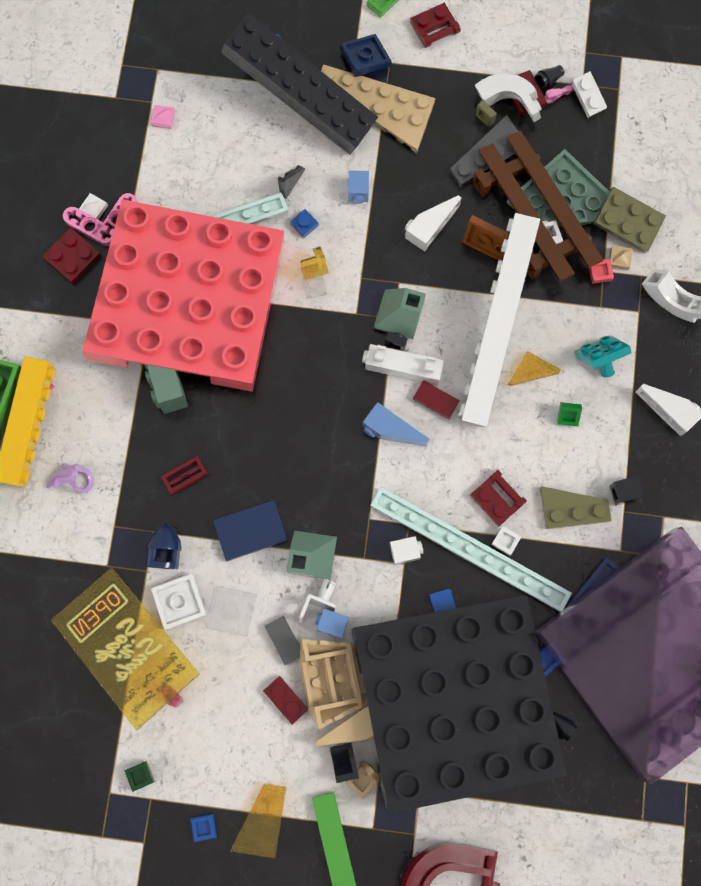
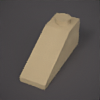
M368 705L316 740L317 746L367 740L371 737L374 739Z

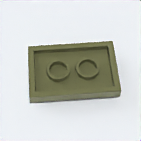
M612 187L593 224L646 253L650 250L666 215L623 191Z

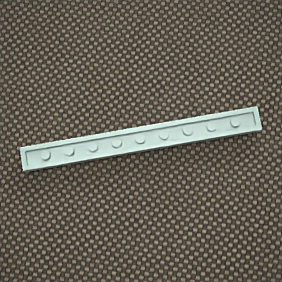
M382 487L370 507L560 613L572 594Z

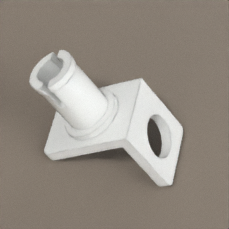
M323 579L318 595H308L299 616L300 622L303 621L310 603L335 612L336 605L329 601L336 587L335 582L331 581L328 589H326L329 580Z

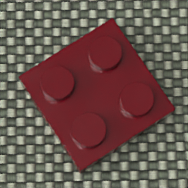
M70 228L42 257L74 284L101 257V254Z

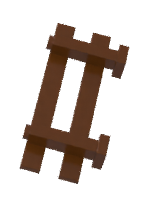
M521 131L506 138L518 157L515 160L505 163L493 143L479 149L478 152L490 169L486 173L482 169L474 172L472 183L482 198L489 195L492 187L499 185L516 213L540 219L515 179L516 176L528 172L569 239L556 244L540 219L535 243L541 252L534 254L532 250L527 269L531 279L538 277L541 270L547 266H550L559 282L573 276L575 273L565 258L576 252L579 253L588 268L603 262V258L592 243L590 234L585 232L541 163L539 154L534 152Z

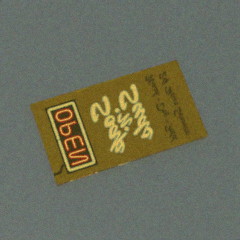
M112 567L51 619V622L136 730L140 729L200 675Z

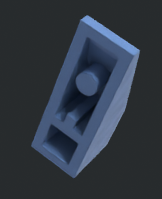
M378 402L363 421L362 427L365 428L363 431L372 438L376 436L382 440L424 447L429 442V438Z

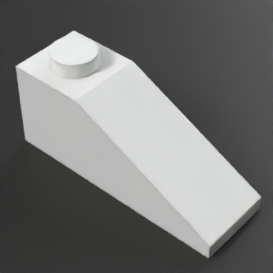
M458 195L418 214L414 220L411 219L405 226V238L423 251H426L459 208L462 197Z
M643 384L636 391L680 436L685 434L701 419V408L688 399Z

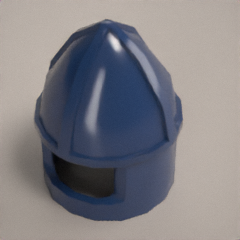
M165 523L158 527L149 537L146 546V567L179 569L180 551L182 550L181 541L176 531L169 524Z

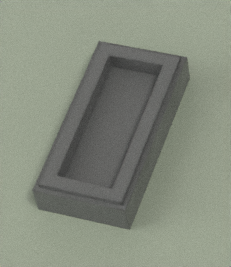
M284 616L264 626L284 665L300 658V645Z

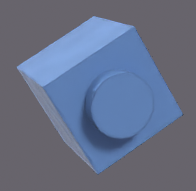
M349 171L348 202L355 204L368 202L369 171Z
M323 609L322 613L318 612L314 625L318 626L317 631L342 639L349 617Z

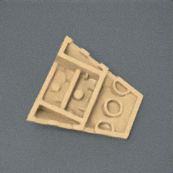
M301 639L300 669L307 706L317 730L368 704L362 673H359L354 643Z

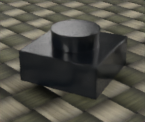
M388 332L385 346L405 351L408 339L400 333L393 332L392 334Z

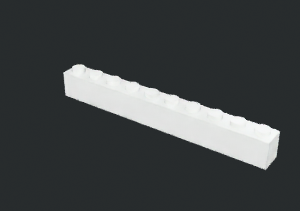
M515 213L514 219L509 218L506 230L510 232L509 239H504L501 251L505 252L504 258L498 261L496 272L500 273L498 281L493 280L490 292L494 293L493 301H488L485 313L489 314L487 322L483 321L480 334H484L482 343L477 342L475 354L478 355L477 363L472 362L469 375H473L471 384H466L464 395L468 397L466 404H461L459 416H463L462 421L487 427L540 223L539 218Z

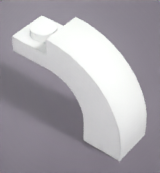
M501 73L489 76L475 84L479 96L489 106L499 100L512 98L524 105L533 122L541 118L539 111L542 109L536 100L538 98L537 91L526 79L514 74Z
M653 269L642 283L647 293L660 306L681 319L693 323L697 319H701V296L693 295L677 284L669 271Z

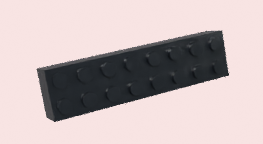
M249 12L224 43L221 51L223 55L350 155L378 118L377 115Z

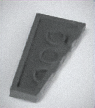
M507 115L450 168V173L460 188L473 181L475 171L480 169L484 173L490 171L478 152L479 149L493 143L505 162L517 156L506 138L518 132V130Z

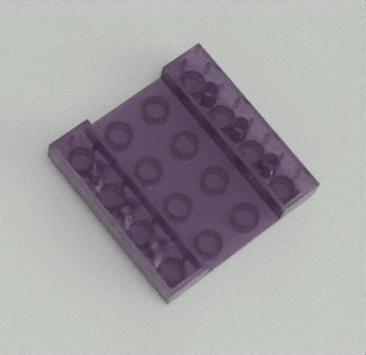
M678 527L673 528L535 631L642 781L650 785L701 747V551L685 529Z

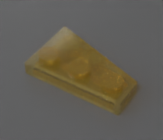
M264 783L230 850L231 852L276 858L286 786Z

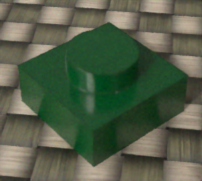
M147 761L124 770L132 792L155 782Z

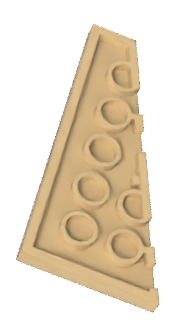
M323 65L321 71L378 116L374 125L385 132L391 133L399 142L410 146L411 150L415 153L418 152L435 103V98L363 76L355 77L353 73Z

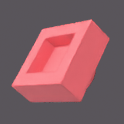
M605 259L603 262L589 268L592 284L608 282L614 279L610 259Z

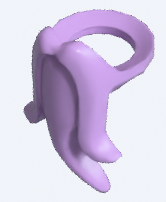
M65 463L62 465L63 469L56 472L46 485V488L53 486L56 489L61 484L69 483L75 491L86 493L92 489L94 478L89 469L79 464L69 465ZM78 472L84 473L87 477V485L83 489L79 488L75 482Z

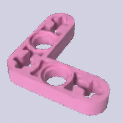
M123 194L104 222L76 207L67 208L63 213V219L69 227L103 246L110 247L115 228L113 218L118 216L122 199L138 201L133 194ZM76 215L81 222L79 223L76 219L73 218L70 220L69 216ZM89 222L95 224V228L92 231L85 230V225ZM110 234L111 238H105L104 240L103 235Z

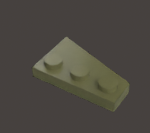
M543 486L540 487L546 529L612 521L607 499Z

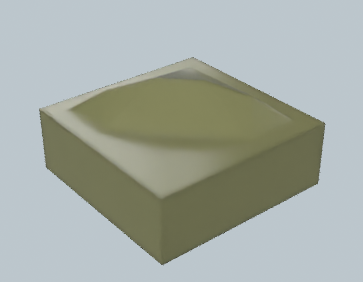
M482 100L477 106L476 116L487 127H491L495 122L497 113Z

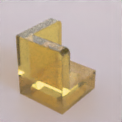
M321 247L313 248L314 257L300 261L301 271L305 280L329 273Z

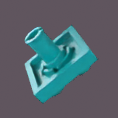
M610 335L601 337L597 342L584 344L580 349L574 351L576 359L590 368L596 369L600 367L601 376L604 378L615 374L612 361L632 353L630 345Z

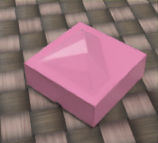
M154 105L151 120L152 126L172 129L175 114L174 107Z

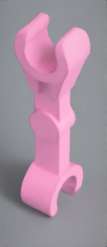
M567 85L562 89L546 91V96L544 97L547 103H552L562 95H568L575 90L572 85Z

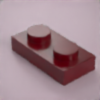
M281 676L263 690L292 725L309 710Z

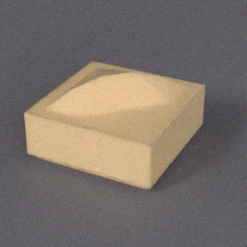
M612 245L609 258L611 266L613 268L629 270L633 249Z

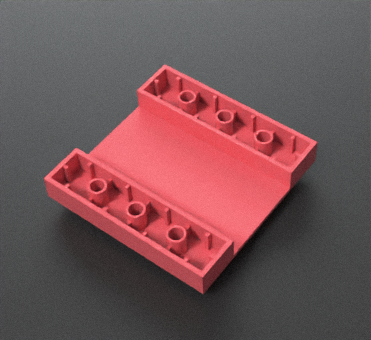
M122 199L82 351L86 360L128 368L129 362L175 369L176 371L208 376L211 379V384L253 392L284 244V230Z

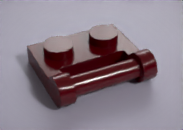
M445 2L410 18V23L425 48L450 34L455 35L461 32L459 23L455 21ZM448 25V27H446V28H444V29H442V30H440V31H438V32H435V33H433V34H431V35H428V33H431V32H433V31H435V30H437V29H439V28H442V27Z
M499 470L494 472L470 494V497L498 527L527 502L524 497L521 498L507 483ZM494 482L514 501L515 504L512 507L491 486Z

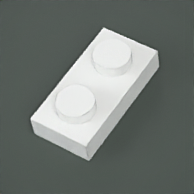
M591 71L571 81L587 118L607 108Z

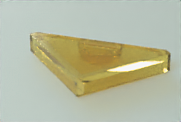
M527 351L508 385L513 386L557 375L561 369Z

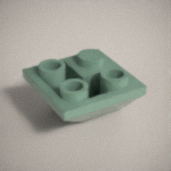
M408 288L386 289L374 329L392 334L397 332L406 338L413 339L426 293Z
M294 531L286 572L293 575L331 580L337 537Z

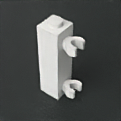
M370 344L369 351H364L362 362L365 363V370L419 382L424 380L429 384L438 386L444 360Z

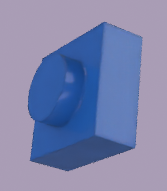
M304 209L290 221V225L305 238L319 226V222Z

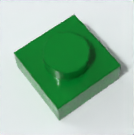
M560 402L557 424L579 426L582 405Z

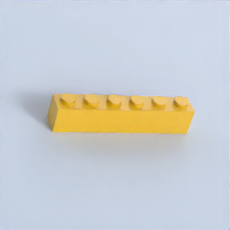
M24 356L0 451L1 483L25 488V485L30 480L31 473L29 469L36 456L34 448L41 436L39 428L41 421L45 419L46 410L44 408L46 401L49 400L51 395V380L53 381L56 375L55 365L49 361Z

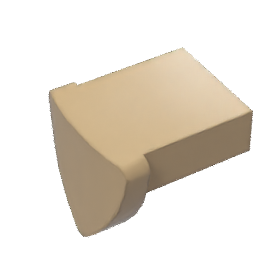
M362 760L359 763L361 766L357 769L359 778L349 780L346 784L363 799L377 782L380 783L378 772L370 764Z

